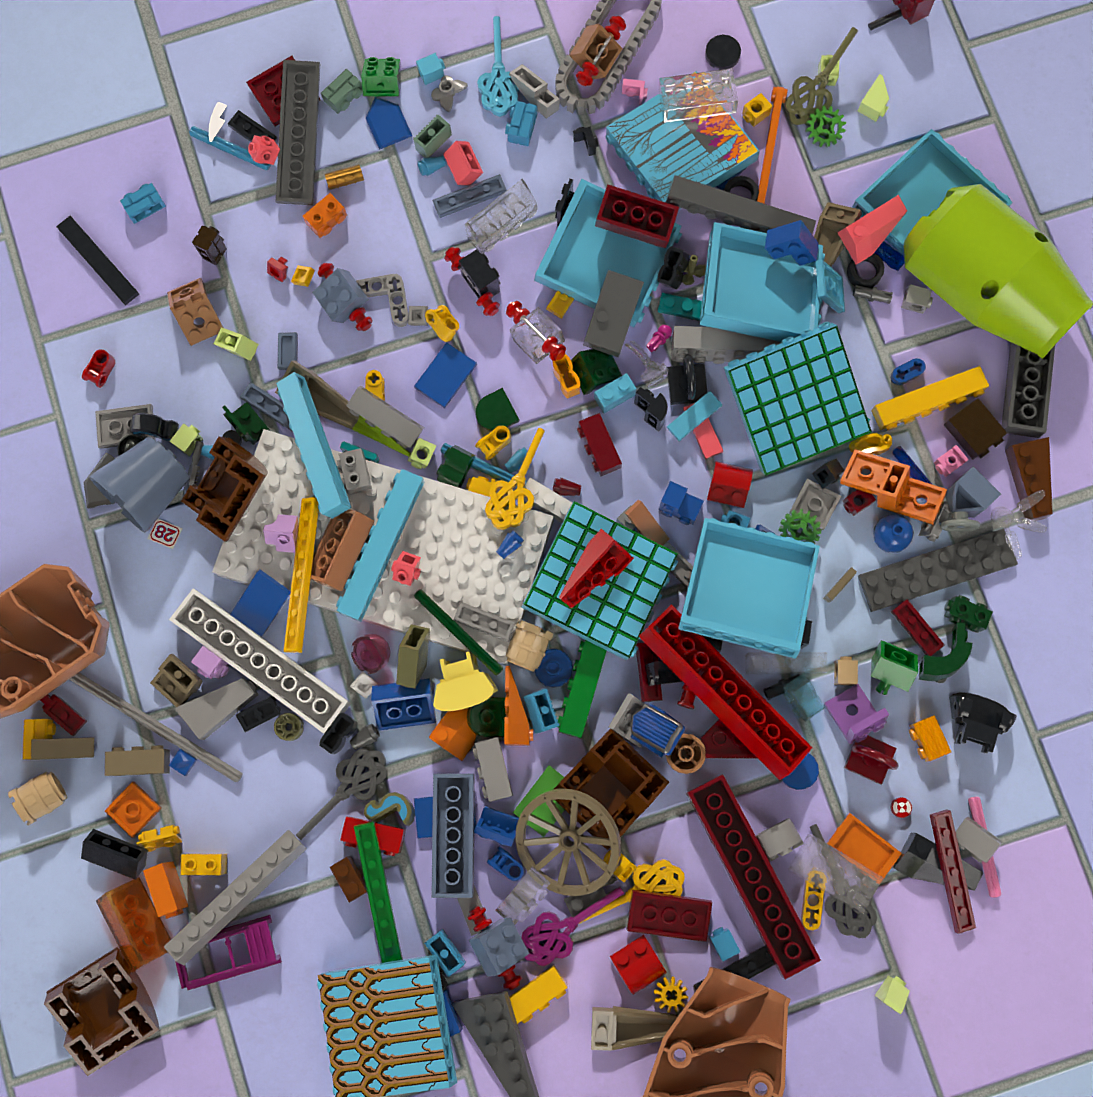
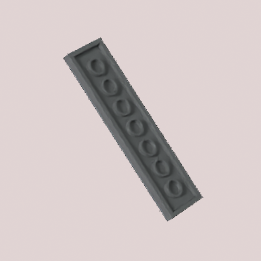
M283 60L276 203L313 205L320 62Z
M1003 528L860 574L858 578L870 611L873 612L904 602L906 599L917 598L1016 566L1018 562Z

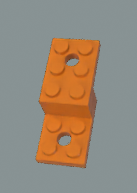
M854 449L840 480L842 485L877 495V507L932 525L947 494V489L910 478L909 465ZM864 469H868L871 471V473L869 475H863L861 474V471ZM918 498H924L927 500V502L925 504H919L916 502V500Z

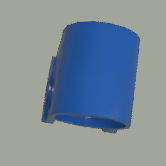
M498 846L497 852L491 860H487V863L512 881L522 879L525 874L524 866L505 849ZM513 866H518L521 870V874L517 878L513 877L510 873Z

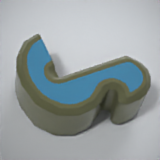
M393 792L385 795L380 803L375 800L367 803L364 808V815L367 819L377 823L398 811L404 824L410 826L415 818V809L406 796Z

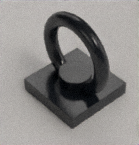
M687 354L684 356L683 366L667 367L670 405L696 403L708 393L705 365L694 364L691 355Z

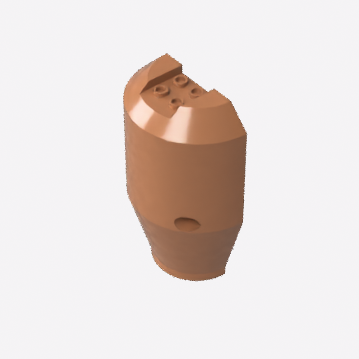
M43 564L0 593V719L26 710L105 655L110 627L109 621L104 619L94 607L95 604L91 599L93 594L91 590L67 566Z
M710 967L701 985L663 1037L643 1097H782L785 1089L788 1006L791 999L742 976ZM677 1049H682L685 1051L686 1057L678 1058L674 1052ZM762 1082L766 1084L767 1090L758 1091L755 1089V1085Z

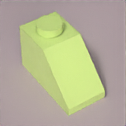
M879 74L858 109V112L875 122L880 116L883 117L889 108L886 106L889 96L881 74Z
M222 327L213 343L249 361L252 360L259 345L244 335Z
M887 976L874 996L901 1014L910 991L905 988L906 983L899 977L892 978Z

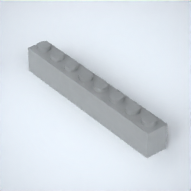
M290 830L286 831L174 936L164 948L176 962L185 965L306 850V847Z

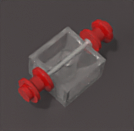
M519 301L511 302L507 306L506 315L509 318H513V322L516 324L510 329L513 341L536 364L548 355L552 361L561 360L564 357L566 347L563 345L565 339L562 330L539 307L530 313L528 309H522V303Z

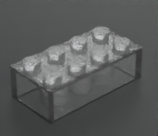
M733 68L659 78V95L664 122L737 112L738 96Z
M812 834L806 836L804 844L801 845L788 869L864 914L883 879L880 875Z

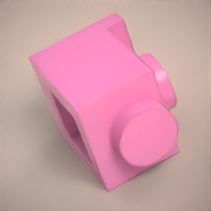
M955 445L939 457L934 464L936 470L947 477L969 459Z

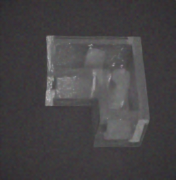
M532 867L495 911L503 918L511 917L514 925L518 921L523 923L529 913L531 914L537 907L536 900L541 901L548 893L546 888L550 882Z

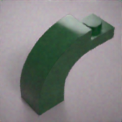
M957 622L952 628L950 654L943 657L924 655L919 661L918 680L939 681L955 674L965 664L971 654L973 644L966 642L968 631L965 630V623Z

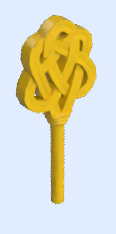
M542 428L537 429L518 474H515L509 482L500 480L490 486L489 494L491 499L486 504L485 513L491 519L493 526L498 530L520 526L524 520V514L530 511L534 505L533 494L530 490L524 488L525 475L545 432ZM524 497H526L527 500H528L525 504H524ZM518 498V507L516 508L515 500ZM507 505H509V510H504V508Z
M666 859L658 860L653 865L645 863L638 865L632 875L635 885L630 887L624 895L618 897L584 921L626 902L630 903L632 890L642 889L647 892H663L662 894L681 896L683 891L682 885L685 879L684 872L680 867L672 865ZM646 871L639 879L640 873ZM674 873L678 875L677 879L674 878ZM655 874V876L650 880V882L647 883V881ZM662 879L666 880L665 884H658Z

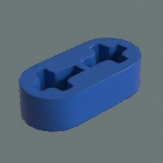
M915 358L896 367L891 373V381L895 385H903L919 377L926 369L925 362ZM914 365L920 366L919 370L910 371ZM898 373H906L902 379L896 378V375Z

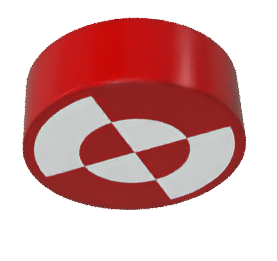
M903 797L894 799L890 806L891 812L900 818L909 816L912 811L910 801Z

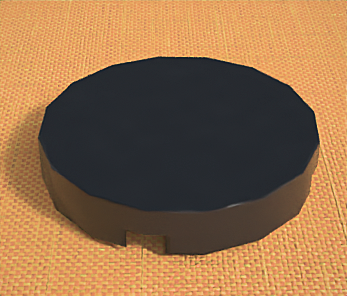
M717 35L710 39L706 45V61L713 68L728 70L734 67L740 59V44L730 35Z

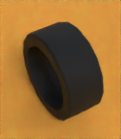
M736 176L725 185L724 191L729 193L734 187H745L751 192V200L757 201L759 194L758 186L749 177Z
M875 253L863 260L873 264L876 268L875 277L867 280L860 278L855 273L856 264L852 259L847 267V276L851 284L868 288L877 285L884 274L883 260Z

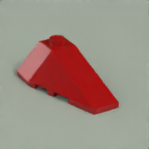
M600 529L587 544L559 598L570 608L574 607L591 594V590L598 585L602 587L606 584L605 580L612 575L615 577L619 575L634 558L609 534Z

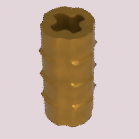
M360 164L325 174L329 190L364 180Z

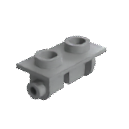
M946 501L942 503L933 525L923 522L919 536H928V540L933 542L939 538L942 529L938 523L947 521L951 513L949 506L946 505Z

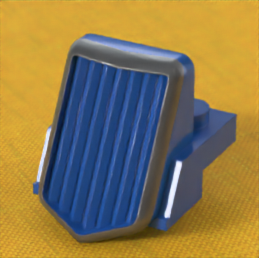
M651 703L632 715V735L630 737L661 758L664 754L670 755L685 731V726Z

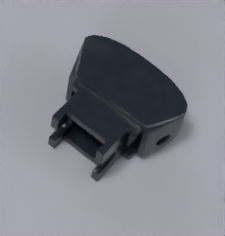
M959 692L949 697L952 719H955V723L959 724L954 744H965L967 740L983 745L982 753H992L994 751L998 734L1006 733L1012 727L1017 717L1016 714L1011 713L1000 703L980 695Z

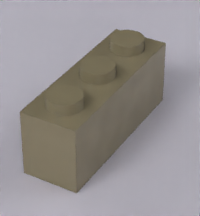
M163 745L151 746V750H144V746L132 747L131 751H124V747L112 748L111 752H105V776L170 773V750L163 749Z

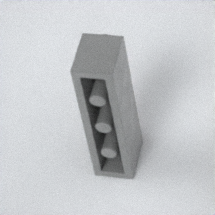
M362 386L356 389L346 405L350 408V413L357 417L359 415L366 419L365 422L372 427H379L382 429V434L389 438L391 436L398 440L397 443L404 448H407V446L411 448L424 429L423 426Z

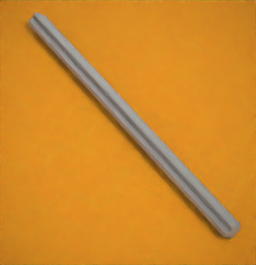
M81 673L69 679L234 782H238L243 774L237 769Z

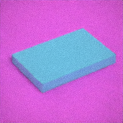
M817 260L818 297L837 313L845 312L843 277L824 260Z

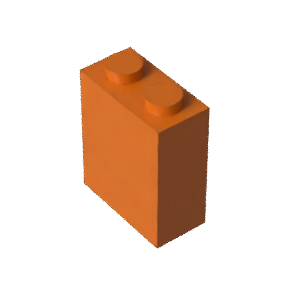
M174 861L160 863L143 870L158 917L165 916L168 919L184 913L183 909L189 906Z

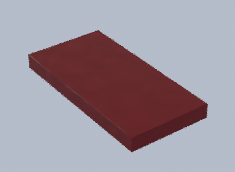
M632 890L626 930L629 932L707 942L713 902L706 899Z

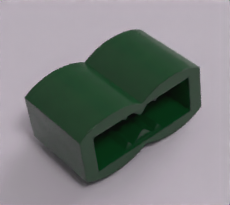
M457 445L448 448L444 454V458H446L444 465L441 464L437 470V481L461 488L476 455Z

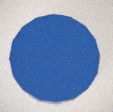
M548 649L538 669H535V676L540 683L547 687H561L568 682L572 675V661L565 652L559 649Z
M808 753L793 772L781 780L789 788L795 790L809 788L817 780L819 774L818 763Z

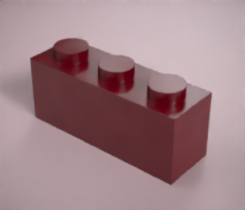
M600 413L580 420L577 432L580 439L584 438L586 442L584 448L587 455H591L593 458L591 463L595 473L599 472L601 477L621 469L622 462Z

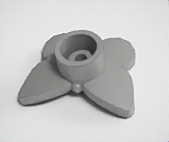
M445 75L441 79L439 88H435L432 91V99L440 101L441 106L447 112H450L453 105V96L455 93L466 89L468 85L460 80H452L450 76Z

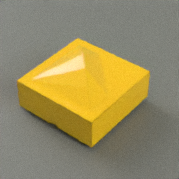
M297 265L291 282L294 285L308 287L315 270L312 267Z

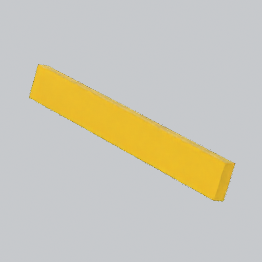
M316 497L302 498L284 643V652L302 653L319 511Z

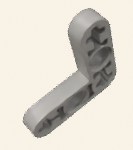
M389 274L356 280L368 298L388 294L394 324L398 327H404L408 324L409 313L404 283L400 275ZM393 280H396L398 282V291H394V287L392 284ZM379 282L382 284L381 289L373 290L372 285ZM366 284H368L369 292H367ZM400 296L403 298L402 303L394 304L393 299ZM400 309L403 316V321H399L398 319V310Z

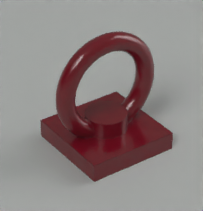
M867 735L864 740L858 743L855 740L844 768L882 785L888 769L896 770L899 767L898 762L893 759L897 748Z

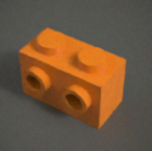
M329 193L306 212L303 218L311 230L321 238L328 235L335 225L342 223L347 213L342 204Z

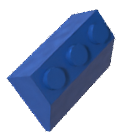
M430 678L420 679L415 689L397 685L396 683L372 686L371 702L378 731L436 723Z

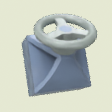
M974 467L969 469L947 490V502L952 512L953 520L942 522L940 525L941 529L963 532L980 528V522L970 520L968 517H976L1001 495Z

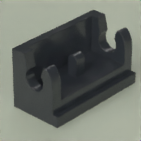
M663 661L645 664L648 686L683 682Z
M271 695L236 714V717L244 732H247L280 715L281 708L277 706L276 698Z

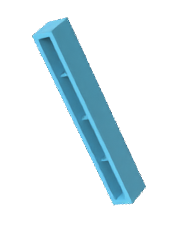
M293 372L276 383L278 395L283 401V410L289 418V427L295 435V443L301 452L300 458L307 469L306 475L313 486L312 492L317 498L318 509L322 515L335 518L352 507L305 377Z
M401 469L400 473L395 475L393 480L394 487L392 491H388L385 497L387 502L384 508H381L378 512L376 526L373 525L370 529V539L361 549L362 556L360 561L357 560L354 564V574L345 584L344 589L346 591L344 596H340L337 601L336 607H338L337 611L340 614L362 622L425 483L423 477Z

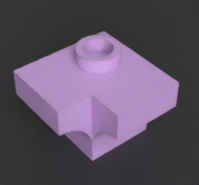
M278 514L274 523L264 526L265 543L275 545L276 551L295 553L299 526L298 517Z

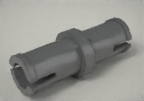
M856 284L853 290L854 297L866 298L871 302L875 300L890 304L892 300L891 295H893V292L878 290L877 287L873 286L868 288Z

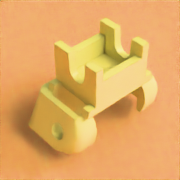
M466 652L467 659L451 664L450 661L440 659L444 679H441L440 683L436 685L433 703L436 709L456 711L483 703L498 691L489 674L479 671L477 658L472 652Z

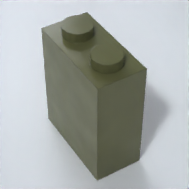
M410 625L399 645L397 685L416 688L427 666L430 628Z

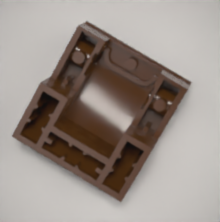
M218 436L209 452L215 457L199 486L190 485L181 502L199 514L196 519L197 522L224 542H227L266 478L268 471L254 455L235 441Z
M609 729L554 789L580 791L597 800L612 816L621 838L633 822L651 805L670 782L618 733ZM556 799L555 801L571 815L572 800ZM579 803L577 822L582 826L596 814ZM601 820L587 830L593 837L609 838L608 832ZM602 845L607 851L611 848V846Z
M118 947L46 992L44 1005L66 1032L63 1046L87 1076L160 1029L154 1006L146 988Z

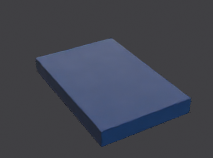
M446 342L414 385V388L445 408L477 366V362Z
M259 570L230 615L262 637L290 596L291 591L262 570Z
M433 796L414 798L417 839L432 837ZM474 810V830H475V827H476V816H475V810Z

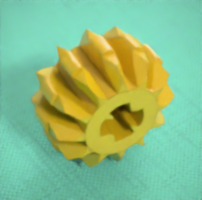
M674 976L671 977L670 983H668L666 977H663L665 984L656 983L661 990L654 989V994L660 995L654 998L655 1002H661L659 1005L660 1009L667 1005L666 1010L668 1013L671 1012V1006L678 1012V1004L685 1007V1003L681 999H688V995L682 994L688 989L686 986L680 987L683 983L681 979L675 984ZM668 990H669L670 992H672L673 990H675V991H676V992H674L675 997H674V998L669 997V998L667 999L666 997H668V995H667L666 992H667Z

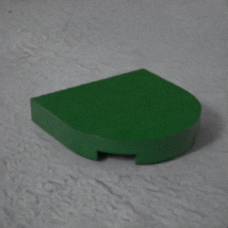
M503 387L483 397L476 406L477 421L484 429L493 431L498 426L509 427L520 421Z
M490 697L481 704L469 707L467 722L475 734L483 737H504L505 698Z

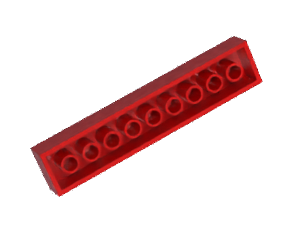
M671 604L639 635L641 640L778 780L791 774L813 747L702 635L678 629L682 614Z

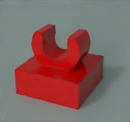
M271 257L267 261V273L283 282L286 279L288 266L285 264L288 260L280 257L278 260Z

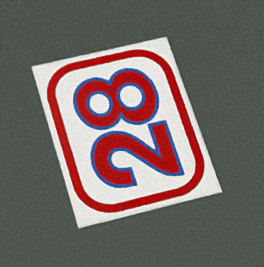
M157 519L147 539L173 549L183 528Z

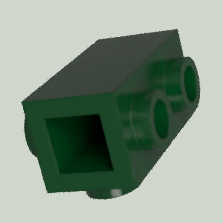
M962 595L955 596L951 600L948 599L944 607L946 611L944 616L949 618L951 623H965L968 626V630L976 633L987 629L993 611L988 610L986 605L981 603L974 604L970 602L969 598Z

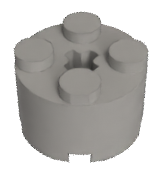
M790 818L756 835L769 862L778 858V854L784 856L793 851L791 847L795 849L804 844Z

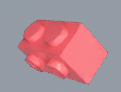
M455 141L443 154L457 185L470 186L483 174L469 142Z

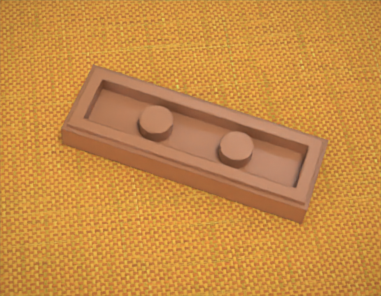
M637 500L625 512L642 536L662 546L669 540V537L642 501Z

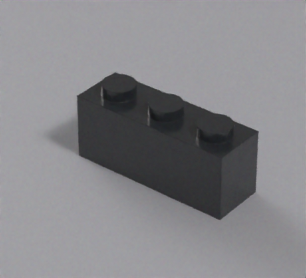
M93 829L83 841L81 859L136 880L146 866L148 850Z

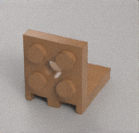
M202 278L167 292L170 309L190 346L217 335L221 327L224 328L207 297ZM200 317L204 319V323L196 325L194 320Z

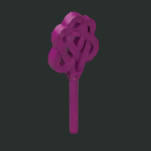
M618 887L575 917H568L560 921L559 917L553 912L547 911L540 914L535 924L528 926L522 932L521 938L529 952L524 958L529 961H535L540 966H546L555 958L563 959L569 956L573 950V940L570 933L574 932L580 922L623 895L624 891L622 888ZM545 919H549V920L552 921V922H544V923H543V921H544ZM567 927L564 932H559L561 928ZM548 939L544 946L540 944V941ZM558 939V942L556 943L555 947L551 949V946L553 945L555 940ZM566 943V949L560 950L563 944Z

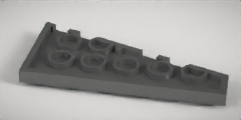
M508 991L454 1001L452 1006L509 1097H539Z

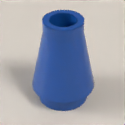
M512 530L510 533H507L496 552L505 559L520 548L524 540Z

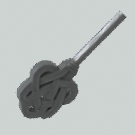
M361 748L353 754L351 759L341 761L336 768V777L342 783L336 790V795L296 836L302 840L341 800L344 801V799L349 798L352 794L360 800L371 799L376 793L377 785L382 783L388 775L384 754L379 751ZM374 757L378 758V762H375ZM358 765L355 770L354 776L352 777L355 766ZM346 766H348L344 775L343 770ZM365 766L368 767L369 771L362 774ZM370 778V781L360 784V782ZM352 783V787L349 788V789H347V787L349 786V784ZM369 789V791H368L367 793H365V794H362V793L360 792V791Z
M817 824L810 826V829L833 877L832 882L835 894L827 897L824 903L825 911L828 916L835 919L840 933L846 936L853 935L857 938H866L878 918L875 909L871 905V892L864 885L855 884L849 886L846 879L840 876ZM842 889L846 892V896H843ZM857 891H861L864 895V898L861 895H859ZM853 899L861 905V908L853 902ZM834 902H835V912H834V910L832 909V904H833ZM852 910L857 914L856 918L852 917Z

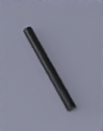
M901 9L869 23V29L873 30L901 17Z

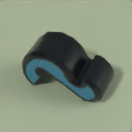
M137 413L132 416L129 431L131 434H146L170 441L178 431L179 424L176 421L165 420L157 415Z

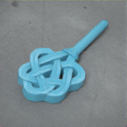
M495 16L493 17L495 63L492 66V72L482 74L477 84L478 90L482 94V107L485 110L491 111L495 116L501 117L506 115L512 107L515 108L519 89L515 83L514 85L512 84L513 80L509 76L510 72H505V67L502 63L500 17Z

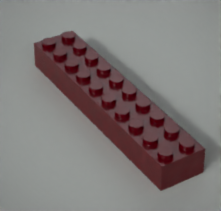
M722 774L687 792V797L781 977L786 980L821 961L724 775Z

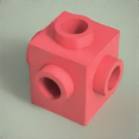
M254 135L248 147L249 154L259 164L267 163L274 165L280 151L274 139L267 136L260 137Z
M402 551L398 559L393 562L391 571L394 572L392 580L411 586L414 579L418 580L421 569L419 564L421 557Z

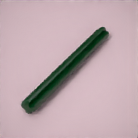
M419 589L414 594L415 599L494 675L497 676L502 672L503 667L422 589Z

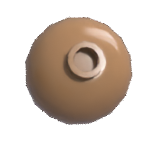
M682 734L672 753L666 755L667 763L678 773L684 774L693 773L700 769L706 757L704 744L699 738L691 734Z

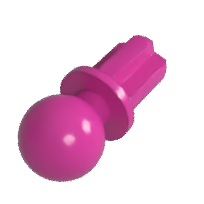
M661 325L657 332L652 335L653 338L646 345L650 352L656 351L660 345L665 344L666 339L671 337V327Z

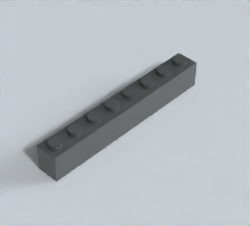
M676 175L673 177L665 202L686 209L693 214L699 213L709 219L721 220L727 225H736L744 229L767 233V230L802 220L813 235L816 220Z

